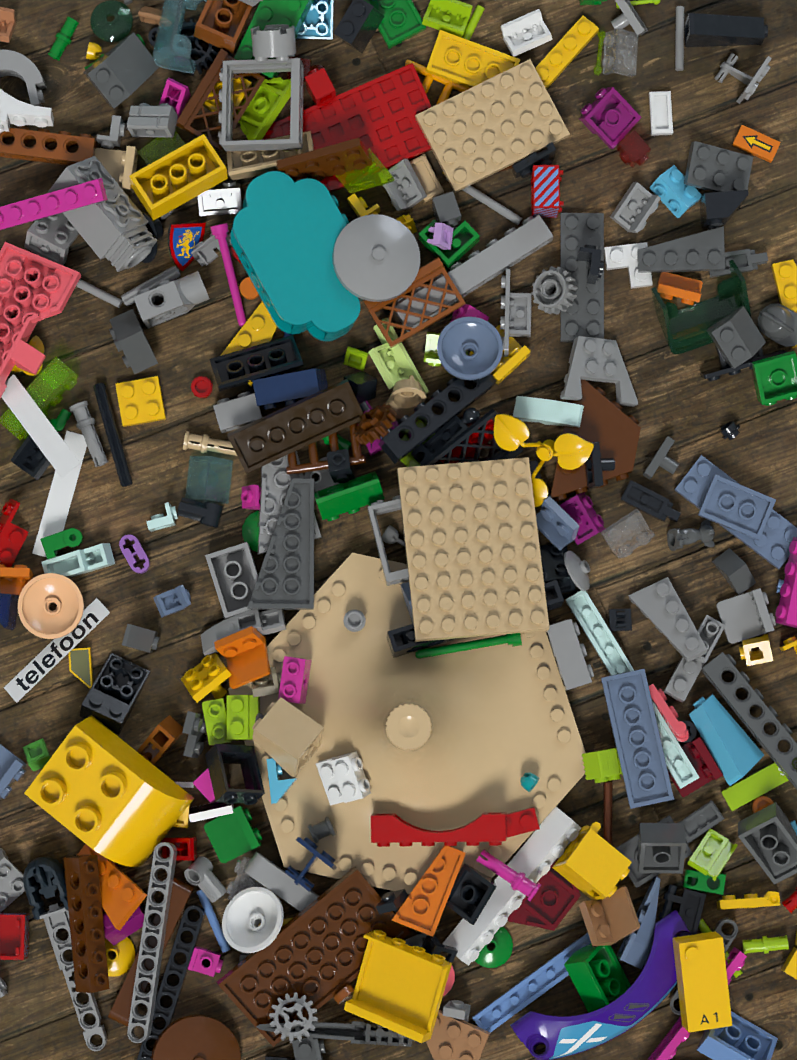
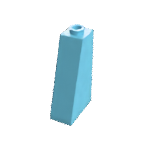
M712 694L707 699L701 697L693 704L695 709L689 713V716L726 782L731 786L744 777L764 754Z

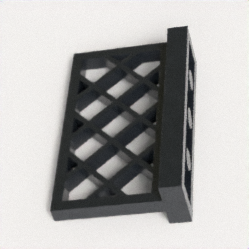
M492 409L424 463L427 466L435 464L438 460H445L444 464H449L450 460L464 463V461L477 462L514 459L524 450L520 445L514 451H507L496 445L494 430L485 429L486 423L493 417L495 419L497 415L496 411ZM479 433L477 443H468L471 434ZM484 433L493 434L491 444H482ZM456 446H462L460 457L451 456L452 449ZM467 447H476L474 458L465 457ZM481 448H490L487 457L479 458Z

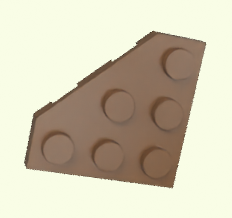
M439 1010L431 1039L426 1041L433 1059L480 1060L491 1032L462 1019L442 1016L443 1011Z

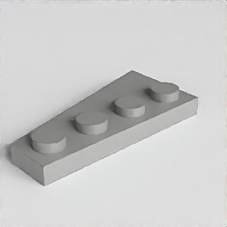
M668 577L629 595L631 602L641 610L646 618H649L658 631L663 633L687 662L708 653V649Z

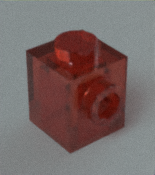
M635 130L618 142L616 147L620 153L619 157L632 168L637 164L639 166L643 165L649 159L648 155L651 151Z

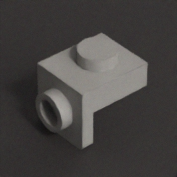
M112 115L109 136L97 135L96 140L101 144V147L113 149L114 146L120 147L121 137H125L126 124H124L122 117Z
M459 1000L448 1001L443 1008L442 1016L462 1019L468 1022L471 1005L464 1004V1002Z

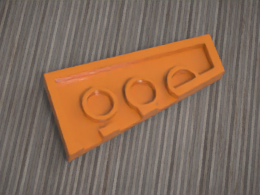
M85 844L77 855H97L102 907L115 929L121 930L146 898L147 894L114 863Z

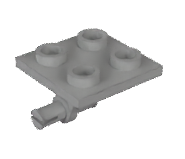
M731 53L726 62L720 65L721 69L714 78L716 81L719 79L718 82L722 83L727 74H731L747 85L736 101L740 104L743 99L748 100L758 87V83H760L771 68L768 65L772 59L768 56L754 76L751 77L733 68V65L739 58L737 55L734 57L735 54Z

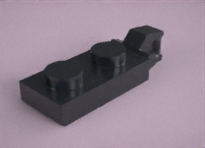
M631 480L620 499L658 520L665 521L668 518L677 522L681 515L680 512L672 509L673 503L669 502V499Z

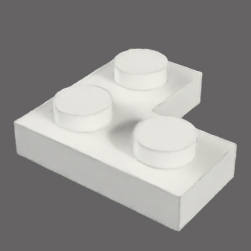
M647 242L604 247L606 270L628 268L631 289L652 286L651 273H638L637 250L648 247Z

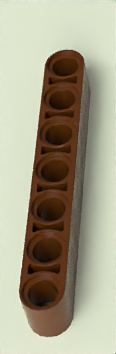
M173 878L163 953L194 889L193 886L177 878ZM156 913L152 924L157 926L161 922V917ZM151 935L148 937L147 943L150 947L155 948L158 941L155 936ZM139 952L108 1018L127 1027L129 1024ZM146 958L144 961V966L147 970L154 968V962L150 958ZM148 981L141 983V989L146 992L149 985Z

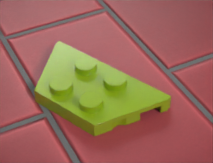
M281 77L271 80L264 79L238 122L248 140H262L291 97V79L283 80Z

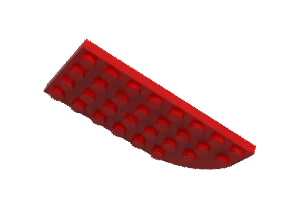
M413 63L339 94L318 106L314 105L303 110V132L311 131L314 150L360 138L372 157L373 165L366 166L361 170H351L343 175L326 177L324 180L319 181L325 185L329 192L342 189L395 166L403 159L409 160L432 150L415 118V115L431 108V104ZM290 116L273 123L262 140L290 135Z

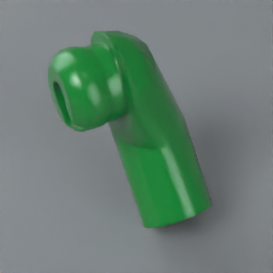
M62 408L58 417L49 419V422L57 432L61 431L72 413Z

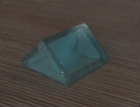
M190 456L185 498L203 502L229 504L233 461L213 456Z

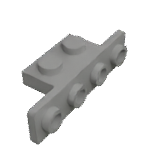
M506 269V275H502L501 288H506L505 296H501V309H505V316H501L500 329H505V336L501 337L504 357H509V337H531L532 293H510V269Z

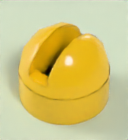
M89 42L86 59H99L101 55L99 52H102L101 47L96 43Z

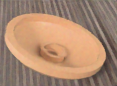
M46 573L31 579L22 589L18 599V614L25 628L32 634L45 639H57L71 633L78 626L84 612V600L78 586L66 576L56 573ZM51 603H56V610H50Z

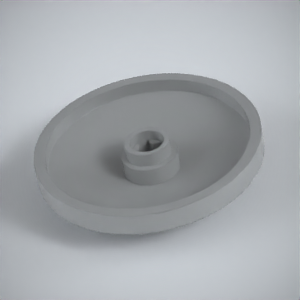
M365 215L351 221L340 232L333 249V267L340 283L350 293L367 301L382 302L400 296L411 286L420 267V251L411 231L400 221L385 215Z

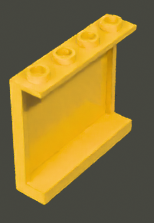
M380 930L364 934L363 938L368 939L353 997L346 1001L344 1010L419 1043L430 1040L452 963L446 961L445 957L441 955L426 953L422 947L409 946L406 944V941L400 938L392 939Z

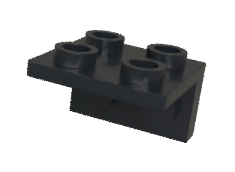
M554 544L540 546L544 584L557 580L561 593L576 591L575 584L564 562V553L568 551L567 546L561 550Z

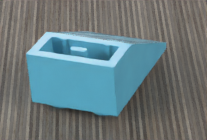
M314 0L296 38L333 39L334 0Z

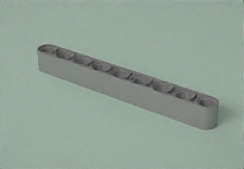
M170 842L158 844L153 854L127 1031L129 1039L134 1043H141L148 1039L152 1029L177 858V849ZM164 846L169 847L171 851L167 859L163 858L160 853ZM161 868L167 871V878L164 881H161L157 876V872ZM158 890L164 894L162 903H157L154 899V894ZM153 913H157L161 917V922L157 926L151 922ZM151 935L155 936L158 941L155 948L150 947L147 943L148 937ZM146 958L153 960L154 968L152 970L145 968L144 961ZM143 981L150 983L151 990L149 993L142 991L141 983ZM140 1003L147 1006L148 1011L146 1015H141L138 1012V1005ZM136 1026H141L144 1029V1036L142 1038L135 1035L134 1029Z

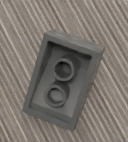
M132 32L83 73L108 105L115 108L136 91L160 66L136 34Z
M776 802L738 822V837L774 885L797 873V834Z

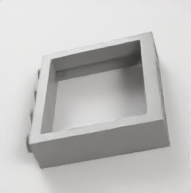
M289 58L286 61H276V59H268L267 61H223V68H221V73H219L220 81H222V89L219 90L222 110H219L218 115L219 123H222V131H219L218 137L219 144H221L224 150L303 149L304 64L301 59ZM291 72L290 139L232 141L234 74Z
M400 495L393 497L392 501L384 502V500H378L375 503H371V506H368V515L387 586L409 581L408 569L390 572L376 517L377 515L401 510Z

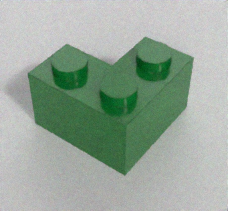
M434 219L418 234V239L436 258H440L443 266L449 270L479 242L480 235L464 221L453 231L451 250H443L427 242V239H433L434 233L428 231L429 228L435 227V223H438Z

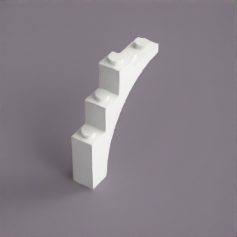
M0 89V133L3 131L9 132L10 124L16 126L35 125L41 128L53 126L52 108L34 106L19 101Z

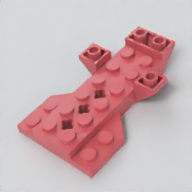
M7 242L4 243L0 250V398L7 387L5 382L14 365L34 375L37 374L46 356L27 344V341L38 321L62 313L81 278V274L78 271Z

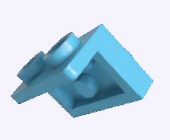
M673 165L655 180L650 189L655 195L661 197L660 200L677 218H680L703 195L695 187L685 185V176Z

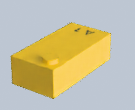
M204 134L129 176L132 189L153 221L228 179L226 166Z
M715 931L672 938L682 1026L688 1032L732 1026L723 937Z

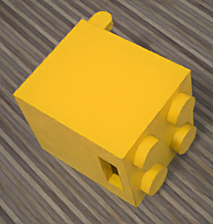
M594 822L591 826H583L577 838L570 842L563 855L559 857L552 867L592 901L610 898L617 890L615 885L620 879L623 880L630 871L628 867L632 863L597 834L601 828L599 822Z

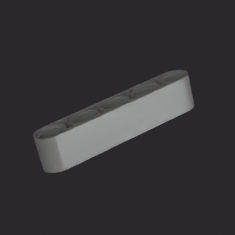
M258 852L255 853L244 868V872L300 912L319 897L312 890L308 892L300 884L296 885L294 883L295 880L285 874L284 870Z

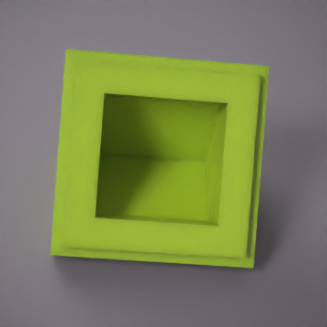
M348 346L343 364L364 371L369 353Z

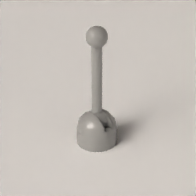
M389 525L382 535V540L388 544L398 542L405 547V542L399 539L398 531Z

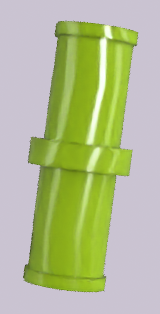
M787 935L771 938L762 936V939L742 940L744 954L755 952L767 954L769 951L789 950Z

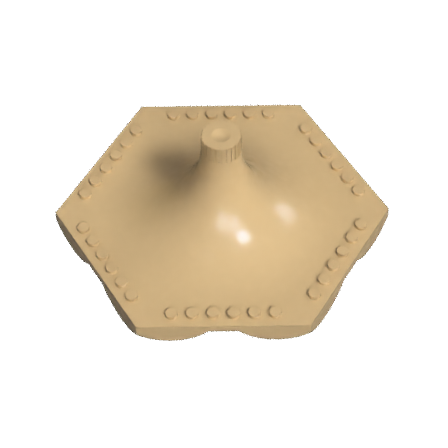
M352 553L314 594V609L300 610L286 625V630H282L267 646L270 674L262 678L273 680L271 667H276V672H281L282 675L284 656L312 660L306 703H288L324 727L318 750L295 776L297 780L278 803L271 804L266 759H271L272 757L254 740H244L246 746H254L265 791L262 799L284 867L288 868L291 865L295 870L303 871L314 854L297 842L296 839L300 837L304 840L307 837L314 842L308 825L311 824L313 826L329 817L336 835H329L320 839L319 843H316L318 846L316 850L320 854L324 850L336 860L333 864L337 868L333 870L318 858L308 871L309 873L341 879L356 867L371 886L391 891L405 889L407 894H410L443 848L444 842H435V846H421V842H413V846L403 847L399 846V843H390L388 847H378L377 843H371L372 814L395 813L404 821L416 827L443 831L465 826L476 820L484 812H507L508 814L534 807L538 824L540 825L583 777L586 771L584 770L585 766H583L582 754L586 752L546 631L520 633L521 646L512 647V645L506 643L421 659L415 656V651L393 658L387 640V631L412 624L400 587L402 583L387 586L380 558ZM388 560L390 572L407 569V564ZM350 610H359L365 616V626L358 632H351L344 625V616ZM501 635L458 638L428 648ZM255 681L236 689L230 687L228 689L229 694L253 695L251 683H255ZM279 693L260 696V713L265 715L269 705L272 702L276 703L278 701ZM357 751L363 763L366 779L370 783L371 794L355 801L330 805L316 763ZM284 769L283 775L279 776L280 780L293 779ZM529 772L540 778L531 792L525 790L520 782L521 777ZM533 831L508 837L506 841H502V845L491 846L489 842H480L478 846H467L466 842H457V846L452 847L466 852L460 870L465 863L492 878L496 873L476 861L479 856L486 861L488 860L481 855V852L485 849L505 864Z

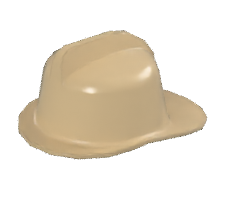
M410 375L408 379H402L395 383L386 405L389 404L397 413L395 418L401 419L405 415L410 417L415 413L414 408L425 401L426 394L422 391L420 383L415 381L413 375Z

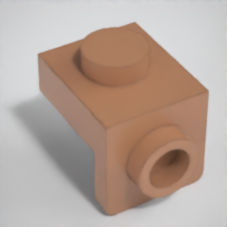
M0 7V41L10 43L16 26L15 10Z

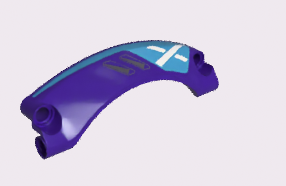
M674 910L655 923L654 941L643 971L634 984L612 1003L596 1011L571 1017L548 1016L530 1011L510 1025L536 1060H553L581 1053L604 1044L628 1031L649 1015L677 985L672 938L691 935L685 922L677 911ZM538 1045H546V1050L543 1054H536V1047Z

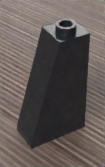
M689 13L684 25L685 47L762 45L764 39L768 36V26L764 25V17Z

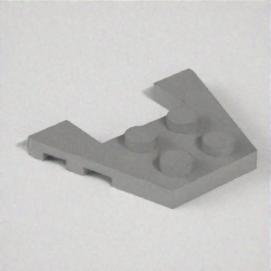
M583 336L576 337L568 362L570 363L568 374L565 375L564 379L565 387L561 391L560 398L574 401L582 399L581 380L615 383L616 399L619 405L632 407L638 405L636 394L616 340Z

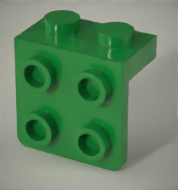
M242 805L233 809L232 814L220 816L204 825V830L221 863H227L261 845L260 840H262V836L258 828H253L250 822L253 818L248 808L244 809Z

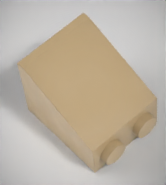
M280 697L276 703L272 702L269 705L264 718H259L254 723L252 739L291 777L295 778L318 750L324 727Z

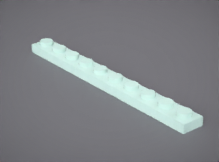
M581 590L565 600L610 675L634 671L587 592ZM652 700L666 766L679 789L700 777Z

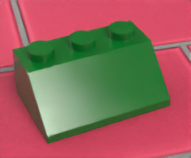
M375 471L356 477L346 483H339L314 492L322 520L327 519V521L340 518V514L346 512L348 514L356 513L361 510L360 507L371 506V503L385 499Z
M591 943L575 951L564 964L588 1013L612 1003L631 987L610 945L592 946Z

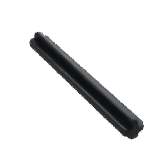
M98 383L93 386L120 485L127 487L132 485L133 482L106 386L104 383Z

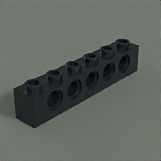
M491 374L476 380H464L453 377L446 384L448 386L443 391L438 389L430 396L432 400L426 404L424 402L420 403L414 408L415 413L410 417L408 415L402 417L397 422L398 426L395 429L388 428L387 435L382 437L378 445L396 464L442 428L455 415L457 416L489 391L497 381ZM464 382L472 383L474 389L466 388ZM448 395L456 396L457 402L450 401ZM431 408H439L441 415L434 414ZM421 420L425 424V427L419 428L415 424V421ZM405 433L409 440H401L398 434Z

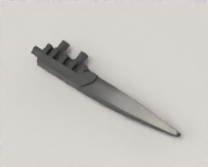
M352 1021V1024L316 1022L312 1023L316 1028L315 1031H308L310 1037L351 1040V1043L411 1047L412 1041H415L378 1024ZM279 1023V1024H280L281 1027L283 1028L285 1023ZM270 1024L256 1026L260 1030L274 1032L277 1028L271 1027ZM302 1028L293 1029L292 1032L301 1031Z

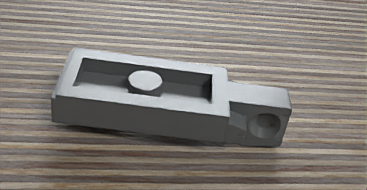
M750 249L725 252V270L709 271V277L714 278L757 270V265L767 263V252L755 254V250Z

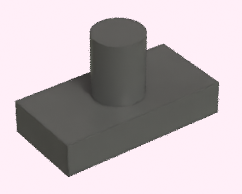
M667 436L643 473L644 477L650 480L659 466L674 474L680 463L666 454L675 440Z

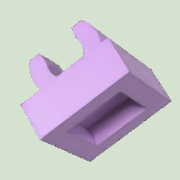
M435 223V227H430L428 230L434 233L433 239H427V242L443 250H451L454 228L444 223Z

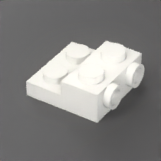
M357 751L316 763L330 805L355 801L371 794L370 783L366 779L363 763Z

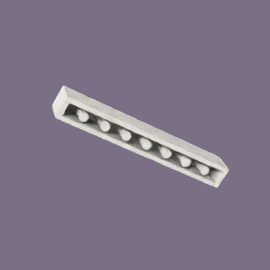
M557 807L550 812L539 826L540 829L531 835L507 865L517 873L524 872L526 874L525 877L535 884L542 876L548 873L553 862L563 855L567 845L577 838L581 830L577 823ZM500 876L494 880L497 887L475 924L472 925L463 918L442 943L443 945L456 948L458 951L456 957L468 966L478 958L479 952L492 941L494 934L500 927L506 924L509 915L520 907L522 900L526 896L518 890H512L511 884Z

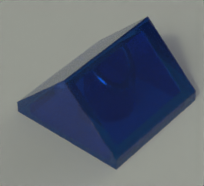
M0 593V623L5 629L13 630L16 628L18 597L12 594Z

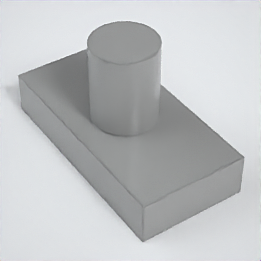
M615 0L623 12L611 21L617 32L629 24L637 36L643 35L648 31L629 0Z

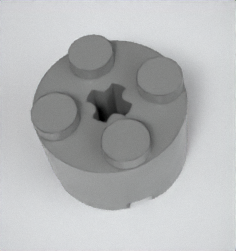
M286 24L265 25L264 30H259V26L251 28L252 51L255 61H267L271 57H276V61L289 60V57L295 56V26L289 27Z

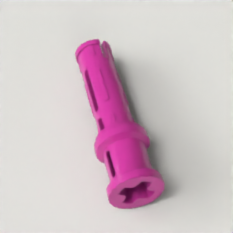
M485 849L481 852V855L488 860L486 861L479 856L476 860L477 862L509 882L512 890H518L526 895L528 901L533 899L541 887L540 883L535 884L525 877L526 874L524 872L517 873Z

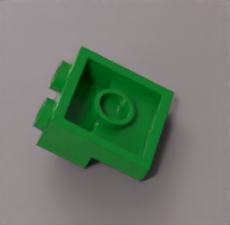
M794 351L752 362L756 395L762 405L770 406L782 399L792 400L797 398V356Z

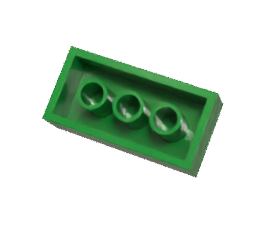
M314 0L260 1L234 59L255 60L251 38V28L259 26V30H264L265 25L286 24L289 27L295 26L296 39ZM266 72L262 74L270 78H277L280 72Z

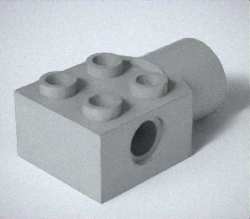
M198 271L171 282L169 280L157 284V288L140 290L137 292V296L133 297L147 329L186 314L195 305L210 299ZM158 301H164L161 305H156Z

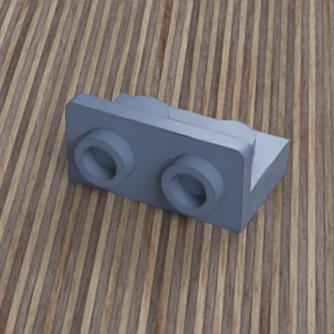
M550 496L546 498L542 503L540 512L536 515L537 529L561 550L576 539L579 525Z

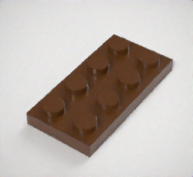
M360 138L276 161L277 169L291 177L294 183L306 178L322 181L326 177L343 175L345 172L355 169L361 170L366 166L373 165L372 157Z

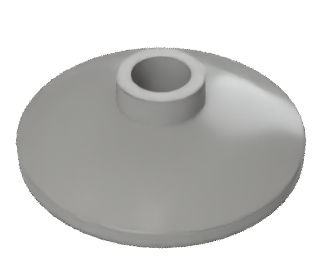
M565 552L564 562L572 581L580 590H589V564L586 560L582 561L574 552Z

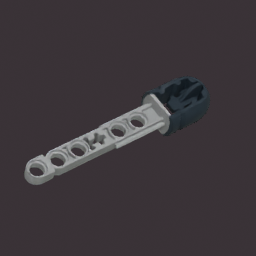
M48 856L39 857L29 862L25 868L23 884L29 904L33 906L32 913L34 919H44L59 969L63 970L80 1026L85 1030L83 1035L86 1045L92 1051H100L107 1044L108 1038L104 1024L101 1025V1015L94 993H87L89 996L88 1003L83 1004L78 1001L77 996L80 992L75 991V979L71 978L74 974L73 961H67L64 958L65 950H72L65 869L54 858ZM58 887L61 894L59 897L64 906L60 907L56 903L50 905V910L45 912L44 902L40 894H43L45 899L56 896L55 890ZM64 928L68 931L69 936L66 940L58 938V929ZM92 1013L96 1017L95 1024H87L84 1020L85 1014ZM92 1035H100L103 1039L102 1045H93L91 1042Z

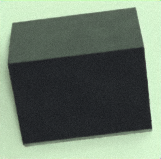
M464 863L456 877L446 905L470 924L474 925L496 889V883L492 878Z

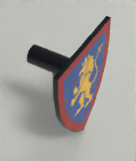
M205 222L170 224L168 229L169 251L174 264L182 272L194 259L191 254L193 248L203 241Z

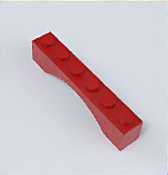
M484 812L476 820L465 826L443 831L416 827L404 821L395 813L371 815V843H377L378 847H388L390 843H399V846L406 847L413 846V842H421V846H435V842H444V846H457V842H466L467 846H478L480 842H489L491 846L502 845V841L507 840V812Z

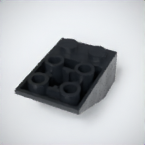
M111 653L81 705L80 717L86 719L92 715L112 732L119 735L133 710L150 671Z

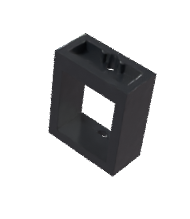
M215 744L205 754L216 802L253 805L265 794L254 746ZM223 763L240 764L246 789H229Z

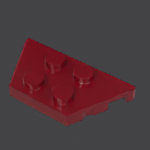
M559 858L550 866L548 873L542 876L536 883H540L541 887L533 899L528 901V897L525 896L520 907L509 915L507 921L552 931L557 928L581 896L578 888L552 868Z

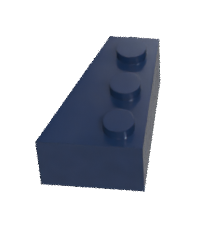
M317 368L252 380L257 406H264V410L277 408V404L285 403V406H289L328 387L325 370Z

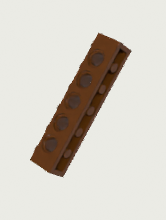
M97 855L64 857L76 992L94 993L108 990L110 988Z

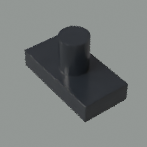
M591 442L594 444V448L590 457L585 462L587 489L603 486L602 471H613L615 469L614 458H601L599 442Z

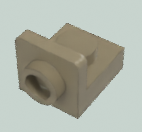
M271 667L273 680L261 678L257 679L255 683H251L253 698L279 693L281 672L277 673L276 667Z

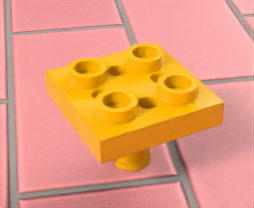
M216 653L205 656L196 667L188 670L181 678V681L192 698L198 703L209 693L215 699L224 697L227 691L222 687L221 683L229 678L231 673Z

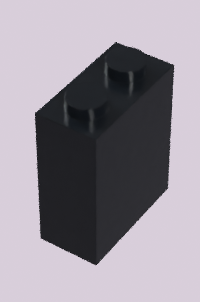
M353 0L333 34L347 45L363 53L385 16L366 1Z

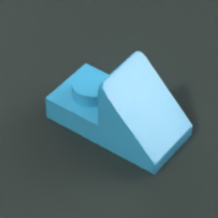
M271 758L266 760L271 804L280 801L297 778L280 780L279 776L283 775V768Z

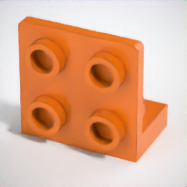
M253 626L214 642L215 650L226 658L227 669L231 673L229 685L232 689L270 674L266 639Z

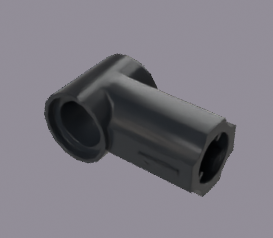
M182 497L177 515L199 521L203 525L218 528L223 506L210 502L202 503Z

